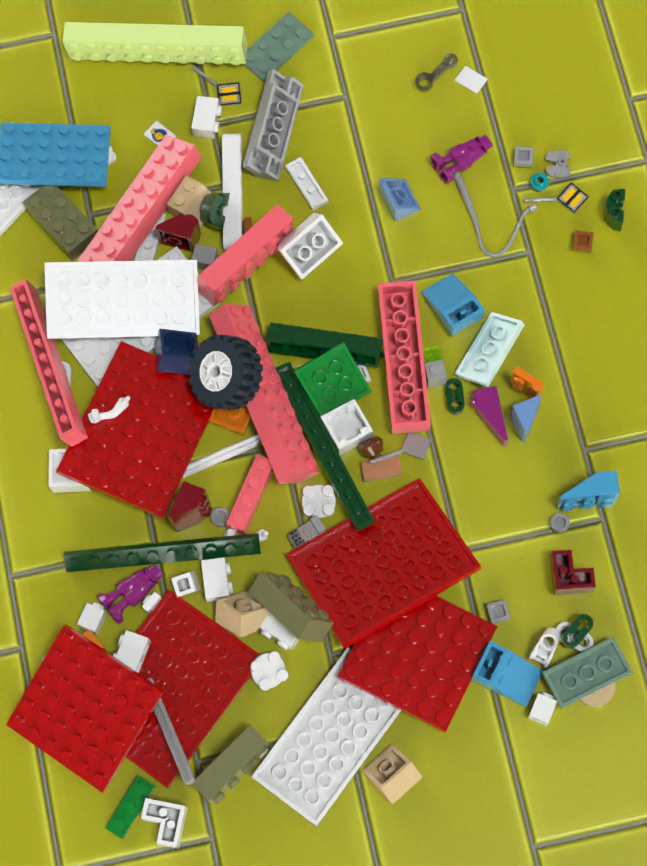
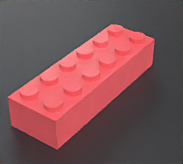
M277 204L198 275V292L213 306L222 303L227 298V294L237 290L244 279L250 278L257 267H262L270 255L273 256L278 252L279 244L292 232L294 218Z

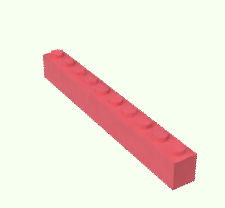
M24 279L10 287L59 437L73 447L87 439L88 436L55 340L47 339L46 314L37 288Z

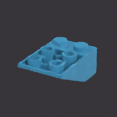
M453 273L421 292L452 337L484 318L485 309Z
M617 470L597 472L560 496L557 509L571 511L575 507L591 509L595 505H601V507L613 506L620 494Z
M490 641L475 670L472 681L526 707L543 671L510 650Z

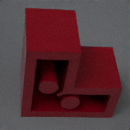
M572 550L551 552L550 564L554 595L594 592L596 588L594 568L574 569Z

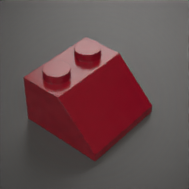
M178 214L156 225L155 228L159 244L174 248L177 246L181 250L192 253L195 244H198L201 236L198 219L191 214Z

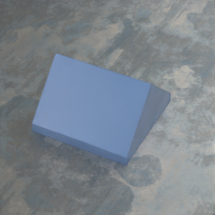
M381 178L379 180V192L395 221L421 210L405 179Z
M536 396L513 405L510 418L521 441L524 443L538 412L541 396Z

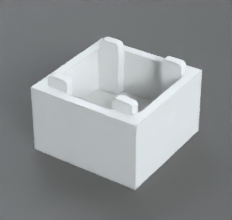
M355 399L321 416V421L339 455L373 437V430Z
M50 449L49 488L53 493L91 491V488L56 473L67 449Z

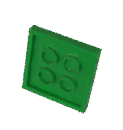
M344 342L294 370L320 417L353 399L357 401L372 392Z

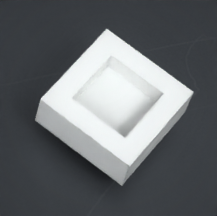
M156 592L152 595L149 594L143 601V610L150 615L161 601V596Z

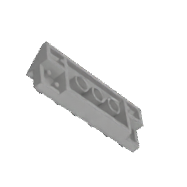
M274 69L269 70L243 167L252 172L251 176L279 181L304 84L292 76L285 77Z

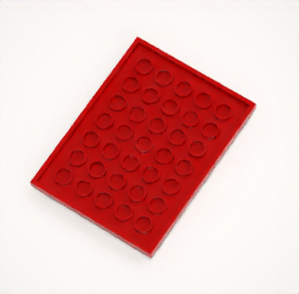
M121 341L82 418L88 438L73 447L68 446L56 473L164 519L205 432L214 408L201 403L197 399L198 396L194 395L192 391L193 386L189 382V379H191L190 375L157 371L155 355ZM130 397L128 407L117 417L104 419L97 423L90 422L88 414L93 409H98L99 413L108 412L114 408L119 398Z
M420 478L368 507L375 524L357 532L350 518L286 554L288 561L312 599L316 602L317 607L329 614L328 618L334 622L331 629L344 649L481 570V565Z
M169 589L136 632V634L147 637L151 641L139 674L146 679L152 678L155 685L164 690L161 699L185 756L189 761L251 678L250 665L260 654L183 598L177 597L176 593ZM153 710L126 758L168 789L180 772Z

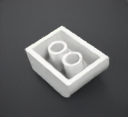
M313 213L282 240L278 250L298 277L303 279L338 249L343 242L322 214Z

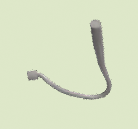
M454 174V179L472 217L480 248L490 257L503 255L515 239L526 213L537 211L536 204L529 205L523 211L505 248L498 253H490L483 246L477 216L461 174Z

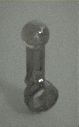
M449 53L444 57V61L430 74L426 72L418 74L415 79L416 87L420 91L430 90L434 82L449 68L457 65L458 57L453 53ZM424 79L430 82L425 87L420 85V82Z

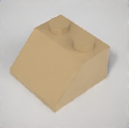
M186 175L167 203L168 212L173 216L178 214H191L198 219L201 230L205 223L200 221V206L204 196L211 194V192L202 183Z
M244 591L216 600L215 622L233 632L236 636L245 637L256 632L270 612L248 591Z
M393 744L362 770L391 804L400 799L404 793L422 778V775L413 763Z

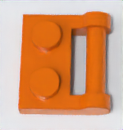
M518 366L513 370L510 385H512L515 391L525 393L529 396V399L541 396L540 392L544 388L542 381Z

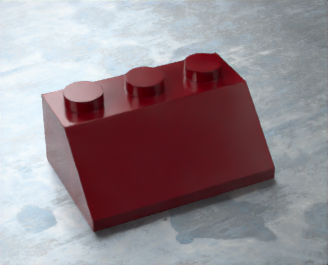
M183 481L168 514L169 521L175 532H180L204 521L205 517H209L212 507L210 506L206 489Z

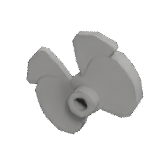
M564 150L547 153L545 160L556 162L554 166L546 168L547 174L556 178L568 177L571 170L566 165L570 154Z

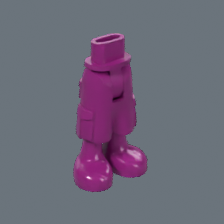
M486 135L482 137L477 136L448 149V155L441 157L438 153L431 154L429 157L435 172L439 171L440 179L448 184L453 181V175L457 171L463 172L471 167L474 162L487 153L489 148L493 147V144ZM450 162L455 163L450 167H445Z
M153 564L149 568L145 567L132 576L123 579L116 585L115 591L108 594L100 593L96 598L106 610L108 609L110 616L119 625L124 620V610L129 605L135 607L144 599V596L158 584L157 580L164 575ZM119 597H125L119 603L112 606L113 602H115Z

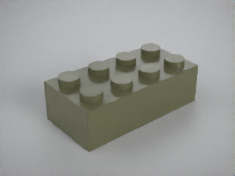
M43 185L22 202L28 214L72 261L85 251L98 232V229L57 185Z
M260 572L248 591L299 640L322 642L334 624L328 618L329 614L316 606V602L303 594L304 591L291 583V579L284 574L276 575L272 572Z
M250 725L195 779L192 785L211 805L214 803L219 804L226 796L224 793L229 788L231 790L240 783L239 778L244 773L248 775L255 767L253 764L258 759L261 761L268 755V749L270 748L268 742Z

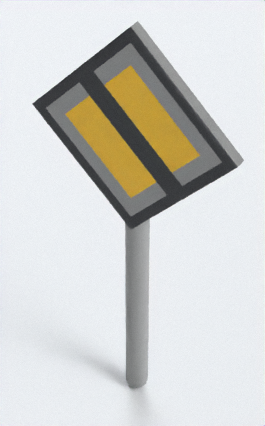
M192 66L194 71L217 87L221 106L242 104L240 82L218 84L198 68Z
M571 182L558 197L523 199V202L559 201L572 213H575L589 196Z

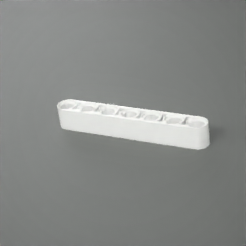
M241 133L222 134L223 193H230L228 206L223 207V215L225 216L223 227L224 251L243 236Z

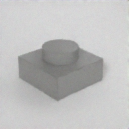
M515 146L514 166L532 167L534 147Z
M506 599L486 604L492 624L511 620Z

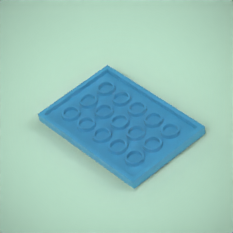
M1 122L0 184L107 187L111 126Z

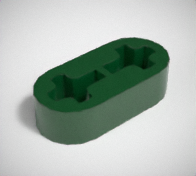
M452 378L445 385L447 409L450 414L459 415L463 412L465 405L463 386L459 379ZM451 384L459 387L456 388V394H453V390L450 388ZM454 399H457V404L461 405L457 410L452 406Z
M587 614L579 615L562 636V642L567 648L577 647L593 627L591 616ZM586 619L589 627L584 626L580 631L578 629L581 624L579 620L584 621ZM576 632V643L573 641L569 643L567 635L572 636Z

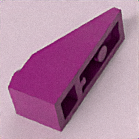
M497 386L474 390L473 397H470L472 408H476L477 415L503 446H507L508 436Z

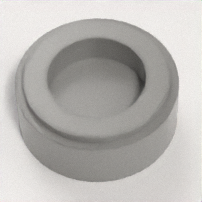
M215 508L211 513V521L216 527L227 526L226 523L230 513L226 508Z
M557 513L552 516L550 528L553 532L561 534L569 528L570 520L565 514Z

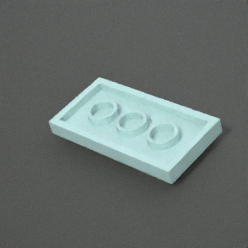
M491 312L456 370V376L489 387L525 326L523 321Z

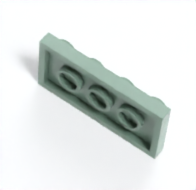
M288 12L247 49L246 64L243 65L264 83L266 82L268 71L271 69L278 71L314 38V33Z
M612 637L542 672V675L560 709H563L631 675L633 671L616 640Z

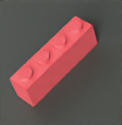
M259 454L256 455L226 525L228 529H234L236 533L241 535L248 533L274 473L268 458Z

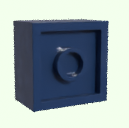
M160 328L155 342L157 371L190 375L188 374V369L191 368L190 359L194 357L193 353L198 348L197 333Z

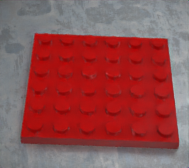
M434 596L355 642L337 678L446 733L498 626L438 596Z
M66 624L63 625L6 725L103 793L106 791L159 702L164 690Z

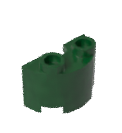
M625 189L613 190L603 212L604 220L607 221L613 230L620 232L624 219V210L622 208L625 201Z
M211 193L205 195L200 206V221L212 229H223L225 216L222 214V208L228 206L230 193Z

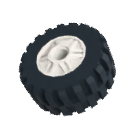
M216 335L202 341L199 344L200 348L195 349L194 357L190 359L191 368L188 369V374L191 377L189 382L193 386L192 391L194 395L198 396L197 399L201 403L212 408L234 410L246 406L249 403L248 401L254 399L255 392H258L260 389L259 383L263 379V376H261L263 365L260 364V355L256 354L257 349L248 340L235 336Z

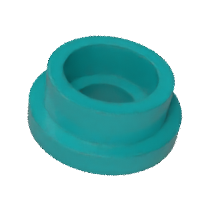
M536 173L531 177L530 184L536 191H542L548 187L549 179L543 173ZM540 179L543 180V182L538 183L537 180Z

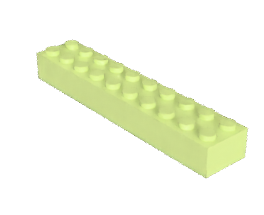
M65 22L63 44L68 56L75 61L83 59L91 61L108 60L111 62L120 60L127 62L143 61L146 63L157 61L162 63L179 62L182 64L187 62L197 64L214 63L217 65L223 63H231L233 65L246 64L248 44L244 26Z

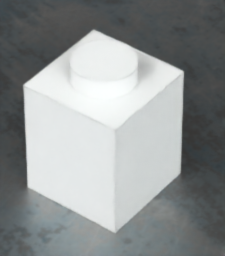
M195 571L171 578L177 597L201 590Z
M95 602L93 605L87 603L77 623L79 628L86 631L89 629L98 636L107 617L106 611L103 610L104 606Z
M538 693L528 719L547 726L557 701L553 700L554 697L550 694L542 693L541 695Z

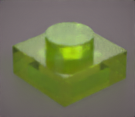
M441 345L423 349L424 363L443 360L444 362Z

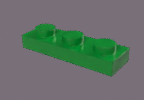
M137 776L105 829L124 839L141 812L145 798L150 797L156 786Z

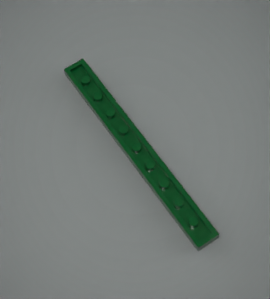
M288 362L276 367L295 415L356 531L358 532L375 524L370 511L305 389L296 376L291 363Z
M259 533L66 551L64 552L66 571L76 572L261 554Z

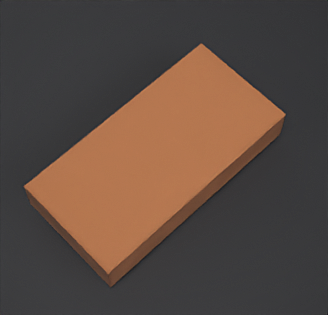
M399 455L372 464L369 463L370 460L361 462L364 482L402 475Z

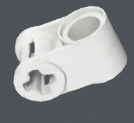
M555 628L546 629L539 642L535 645L529 660L534 659L543 664L544 668H547L561 639L560 632ZM546 637H552L555 642L547 641Z

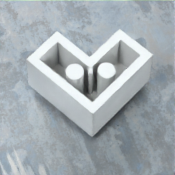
M145 798L141 819L160 824L157 844L176 849L180 848L188 808L183 805Z

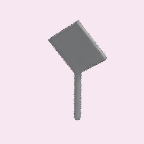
M412 432L408 433L402 449L372 459L369 463L372 464L403 452L424 459L432 439Z

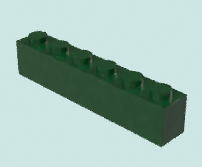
M271 322L267 336L268 352L316 358L344 342L357 365L379 368L383 338Z

